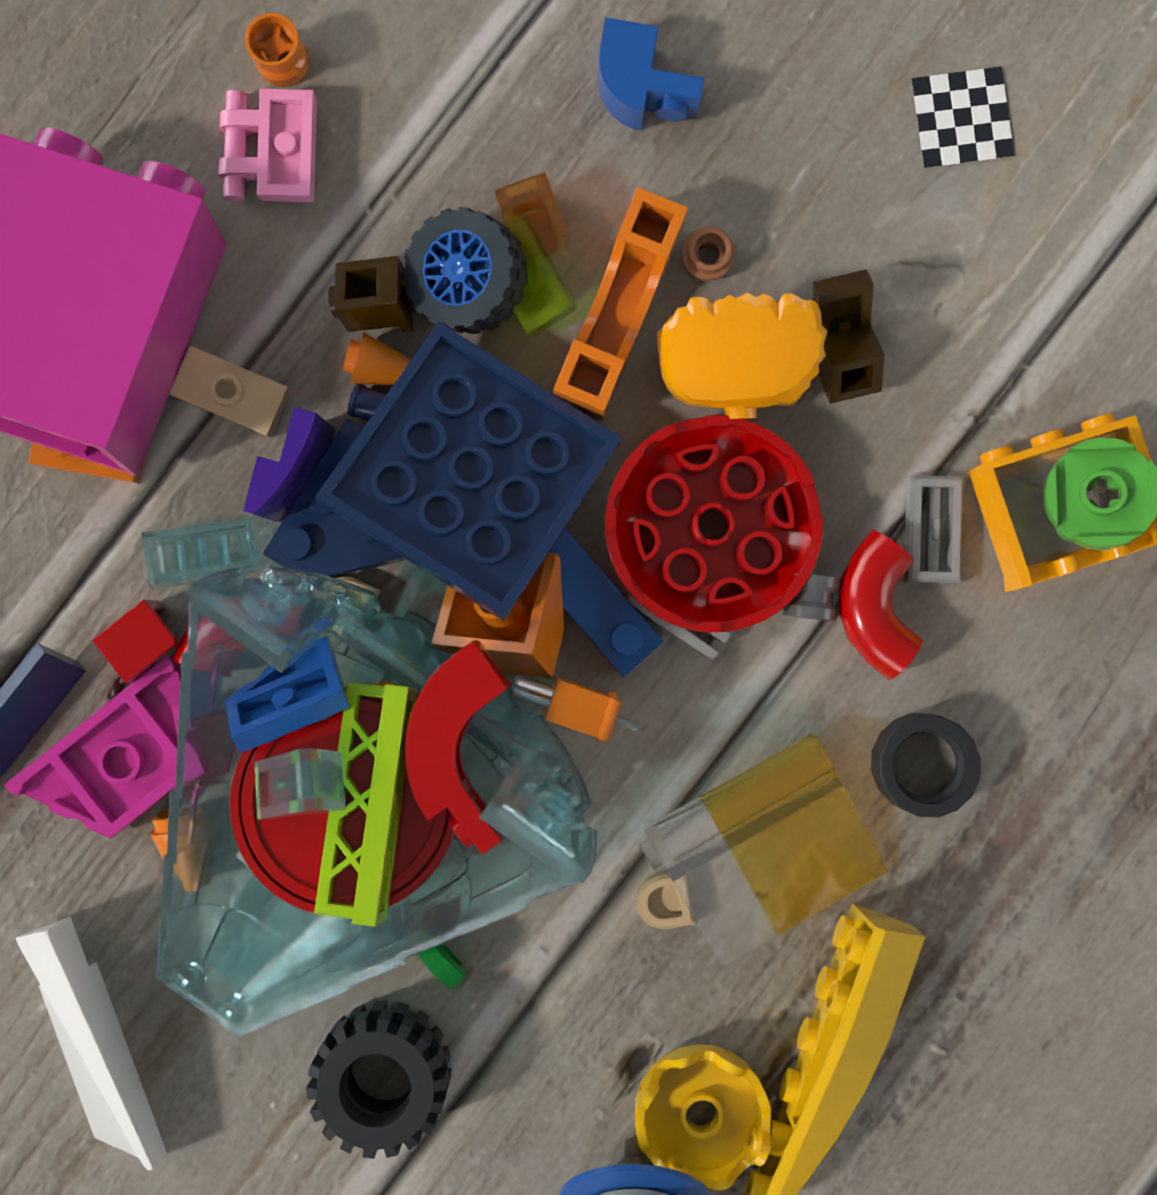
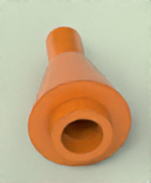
M363 332L361 342L350 339L343 371L353 373L350 384L394 385L411 359Z

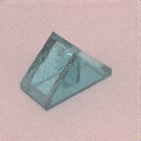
M312 748L297 749L254 762L258 820L346 810L341 752Z

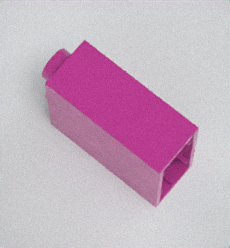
M40 128L33 144L0 134V433L138 477L226 247V243L203 201L206 193L205 189L190 175L160 162H143L137 177L101 166L103 157L91 145L69 133L54 128Z

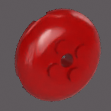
M706 415L705 417L688 419L665 426L640 443L629 455L615 477L606 506L605 535L607 548L615 571L625 588L645 609L656 617L680 628L698 632L717 633L739 630L765 621L788 605L800 592L809 579L818 559L823 535V516H821L814 479L804 461L790 445L772 431L751 421L730 419L729 416ZM713 511L723 517L726 530L720 539L711 540L703 537L698 528L699 516L702 513Z

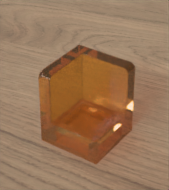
M545 172L494 190L503 224L521 242L520 248L526 254L527 262L568 248V233Z

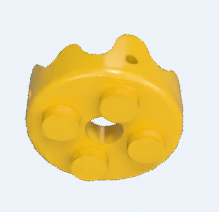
M695 1044L680 1047L661 1057L650 1067L642 1079L635 1098L634 1119L636 1135L641 1151L645 1153L654 1166L670 1168L688 1174L699 1180L707 1188L726 1190L734 1184L736 1178L751 1165L760 1167L767 1160L771 1148L770 1103L757 1074L746 1061L733 1052L714 1045ZM697 1101L712 1103L716 1107V1114L713 1120L705 1125L691 1123L687 1119L686 1113L693 1103Z

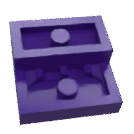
M294 407L280 461L257 456L243 511L279 523L287 515L295 500L310 480L318 463L333 441L336 429L317 413Z

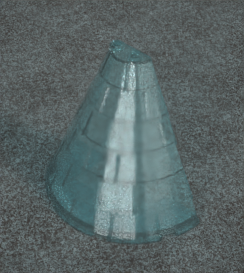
M269 566L260 578H244L245 574L239 568L212 573L193 582L187 592L189 595L187 652L182 654L176 780L175 788L169 793L167 854L164 855L162 910L156 978L237 1038L287 1017L293 1012L348 991L352 985L402 966L413 955L528 908L530 901L578 882L583 883L591 874L596 858L598 839L597 830L585 824L583 814L586 813L592 802L573 758L541 714L522 712L510 699L513 693L511 686L484 706L473 717L466 729L462 743V760L465 772L476 791L487 804L479 818L504 835L500 843L482 855L475 845L467 848L455 835L449 851L429 879L408 897L388 907L386 922L376 927L351 924L352 919L324 916L301 910L269 891L255 877L250 868L235 856L239 849L231 824L230 790L233 775L242 753H240L231 738L225 700L245 684L255 681L269 665L282 673L326 635H328L331 641L342 681L346 687L348 682L373 685L376 682L387 680L397 686L410 687L418 691V698L422 688L433 673L453 655L439 650L431 644L436 624L412 610H409L403 617L395 616L380 609L376 593L371 590L318 573Z

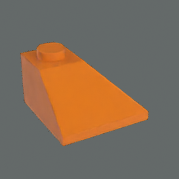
M548 553L505 621L447 585L431 644L436 649L454 655L471 641L479 640L504 674L553 679L564 633L561 564L558 554Z

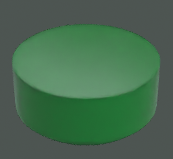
M429 937L416 950L427 968L448 988L454 990L468 976V971L461 960L437 937Z

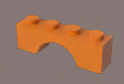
M639 187L635 191L616 237L609 263L591 309L571 345L553 389V394L582 413L602 421L681 234L688 211L686 206Z

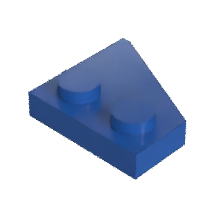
M323 626L307 635L312 646L294 661L288 664L287 660L283 657L278 658L264 669L263 673L255 681L245 684L225 700L231 738L240 753L262 744L273 742L283 735L314 722L325 720L333 714L350 708L334 650Z

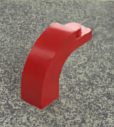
M474 640L446 660L422 688L409 718L405 742V759L413 795L426 819L429 821L445 808H448L453 815L448 819V822L457 838L467 848L475 845L483 855L502 841L506 830L470 782L463 765L462 743L466 729L473 717L484 706L510 688L512 684L481 642Z

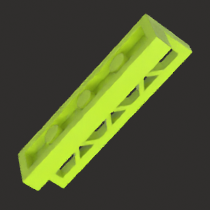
M348 682L346 694L350 708L343 711L314 914L352 919L351 924L376 927L386 922L407 774L405 759L406 732L411 712L417 700L418 691L405 686L389 684L378 686ZM361 696L383 698L379 730L371 736L368 735L357 720ZM355 733H357L363 743L353 750ZM369 749L375 757L371 788L362 794L349 777L352 761ZM348 789L355 800L345 807ZM358 807H361L367 815L363 845L354 852L341 835L342 823L344 818ZM340 848L346 859L337 865ZM352 864L358 872L354 905L331 902L335 877Z

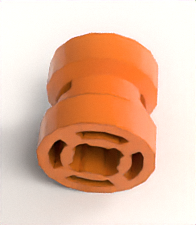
M274 12L264 13L254 18L246 30L245 46L263 79L271 85L278 87H289L300 82L307 73L309 58L293 22L286 16ZM287 53V56H286L285 58L279 60L281 57H283V56Z

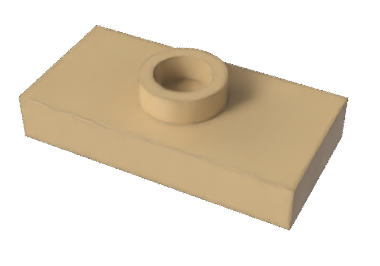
M193 346L189 347L170 391V395L269 438L272 437L291 393V389L287 386Z

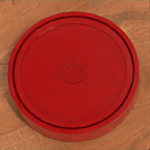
M361 696L357 720L368 735L371 736L379 730L383 698ZM343 711L333 714L325 720L314 722L283 735L273 742L262 744L243 752L238 760L230 790L231 824L238 849L244 861L255 877L275 896L292 906L314 913ZM355 733L353 750L363 743L357 733ZM369 749L352 761L349 777L362 794L371 788L375 757ZM406 774L388 907L408 897L429 879L443 861L455 837V833L448 822V819L453 816L448 808H445L429 821L426 819L413 795L408 774ZM348 789L345 807L355 800ZM358 807L344 818L342 823L341 835L354 852L363 845L367 815L361 807ZM340 848L337 865L346 859ZM352 864L335 877L331 902L354 905L358 872Z

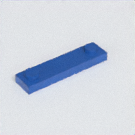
M564 528L549 552L557 553L560 557L563 609L619 674L624 677L664 641L569 531Z

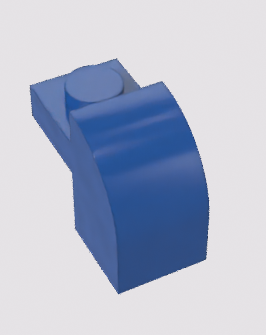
M605 17L599 50L598 87L601 99L611 115L622 124L640 131L645 111L655 112L658 118L671 122L684 121L686 118L696 119L704 78L652 69L658 26Z

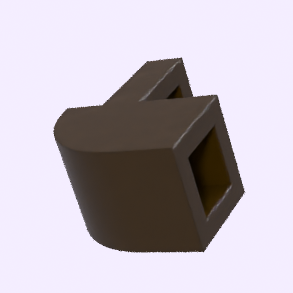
M867 269L813 282L812 300L817 302L821 312L822 326L827 330L823 345L826 356L818 365V377L830 404L882 392L885 354L871 326L874 284Z

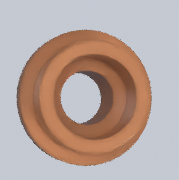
M707 226L696 229L687 237L682 249V261L686 270L693 277L703 281H713L723 277L731 269L735 259V246L732 239L726 232L716 227ZM705 247L712 248L717 253V260L713 263H705L699 258L698 252Z

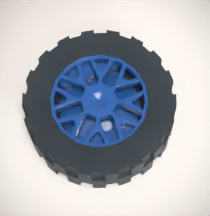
M459 207V210H451L450 208L442 210L440 215L436 217L431 216L423 222L425 225L419 231H415L411 237L412 243L409 249L405 251L404 259L406 263L405 269H402L403 280L406 281L407 289H405L407 296L410 300H413L416 305L414 307L420 315L428 317V321L435 325L439 321L453 331L462 334L463 332L481 334V331L486 329L491 331L499 327L498 324L504 319L508 320L514 314L512 311L517 304L521 303L524 297L522 294L523 289L528 283L525 265L528 262L526 254L520 248L522 244L517 236L509 232L510 229L479 210L475 212L467 207Z

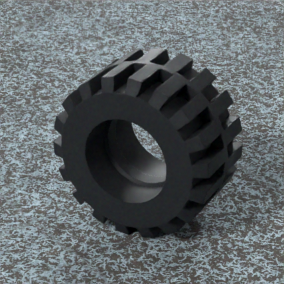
M387 1000L375 1001L370 1010H367L365 1004L354 1008L348 1018L343 1015L335 1023L310 1065L308 1075L312 1078L306 1087L308 1100H316L310 1110L314 1122L324 1119L326 1125L322 1134L329 1141L337 1135L343 1140L340 1149L351 1154L354 1146L363 1149L362 1158L374 1159L377 1150L384 1149L386 1158L397 1156L402 1143L411 1150L420 1143L423 1132L429 1135L436 1125L438 1114L442 1112L452 1068H448L451 1058L449 1047L441 1046L443 1033L438 1026L431 1030L426 1026L429 1019L428 1015L421 1010L416 1017L407 1014L409 1004L398 1002L395 1010L387 1009ZM370 1054L391 1057L406 1070L411 1082V1090L396 1099L381 1100L373 1098L363 1092L357 1085L352 1073V1062Z

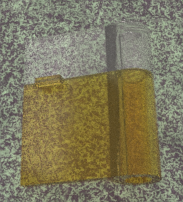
M812 733L646 826L643 829L648 838L639 843L655 872L665 867L722 967L888 873L832 762Z

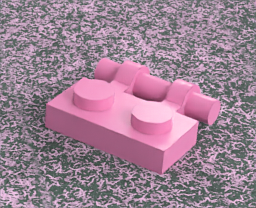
M260 89L259 110L247 109L248 95L245 92L239 90L227 91L226 110L220 112V131L225 133L224 157L219 159L218 177L224 180L223 199L230 202H243L245 200V183L250 180H257V196L261 201L314 202L317 97L314 91L301 89ZM252 133H258V157H246V136Z

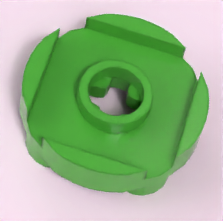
M1093 438L1080 442L1069 449L1068 453L1060 457L1050 471L1044 487L1045 511L1048 519L1055 526L1057 534L1068 542H1073L1080 547L1091 550L1117 549L1141 537L1157 517V466L1151 459L1148 461L1142 453L1136 451V446L1117 438ZM1096 481H1106L1109 490L1118 491V499L1111 500L1108 508H1099L1096 501L1088 500L1086 491L1094 490Z

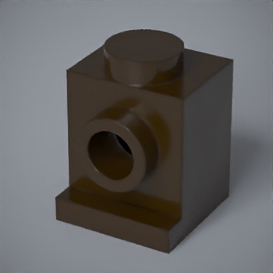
M391 256L336 263L335 286H330L328 290L329 307L333 317L339 318L348 332L400 327L402 332L413 331V300L408 298L405 291L407 285L406 281L403 280L402 271L405 268L399 257Z

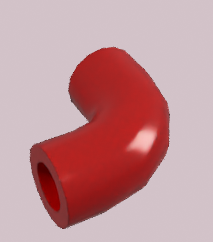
M871 530L854 551L841 577L838 612L848 641L870 666L885 678L891 680L911 663L923 643V639L897 618L892 607V592L914 560L906 550L891 538L876 530Z

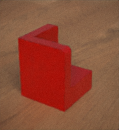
M142 600L92 639V642L125 683L136 681L156 665L155 662L178 643L176 636L159 616L165 610L159 600Z

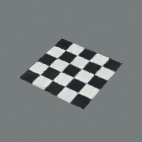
M1002 66L911 78L924 168L1014 156Z

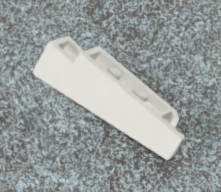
M71 917L16 937L18 946L40 983L39 989L94 1138L138 1157L148 1171L155 1169L165 1157L167 1151L97 961L91 964L87 963Z

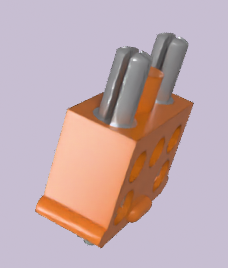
M517 675L514 680L516 682L512 685L515 697L544 706L542 714L545 720L593 736L596 741L603 740L609 742L614 725L635 731L639 727L638 722L618 715L622 701L618 699V694L614 691L603 692L557 675L554 676L552 685L522 675Z

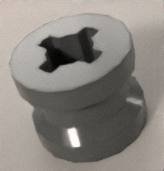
M811 574L800 592L783 608V615L837 622L838 610L833 606L834 594L841 588V578Z

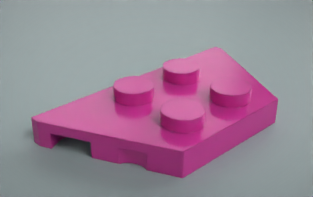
M168 655L4 784L5 788L17 796L24 794L48 805L49 811L66 819H78L85 824L86 828L109 839L122 832L200 770L179 663L173 660L174 655Z

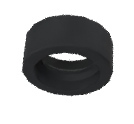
M911 713L893 720L879 733L871 753V772L878 790L891 804L918 817L939 818L959 810L973 796L980 780L981 757L974 739L960 724L935 714ZM919 733H933L943 738L952 747L956 758V771L950 784L942 792L931 796H917L908 792L898 782L894 771V759L899 746L909 737Z

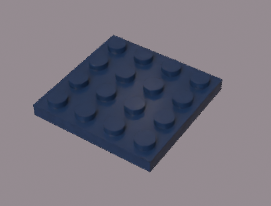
M438 321L315 498L316 502L505 621L618 447L622 437Z

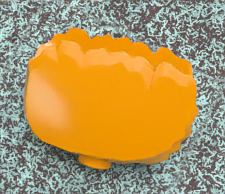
M748 292L736 298L727 295L723 299L716 300L713 304L705 297L690 298L687 305L677 308L674 315L670 316L663 325V328L657 332L659 364L664 384L672 396L680 402L691 407L724 409V416H729L730 419H757V408L796 404L802 394L810 388L811 380L819 373L818 365L826 356L823 345L827 330L822 326L821 312L818 304L811 299L804 300L792 293L783 294L778 302L769 295L760 294L755 297Z

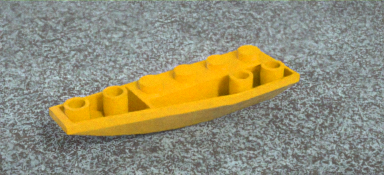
M853 903L848 916L842 915L839 918L833 934V946L837 947L830 967L824 966L821 969L817 978L815 997L819 999L812 1018L806 1017L803 1020L798 1033L797 1048L801 1049L795 1068H787L781 1081L779 1099L783 1102L777 1119H771V1148L768 1158L759 1167L758 1171L751 1170L743 1195H796L838 1139L863 1097L890 1040L924 943L925 936L912 924Z

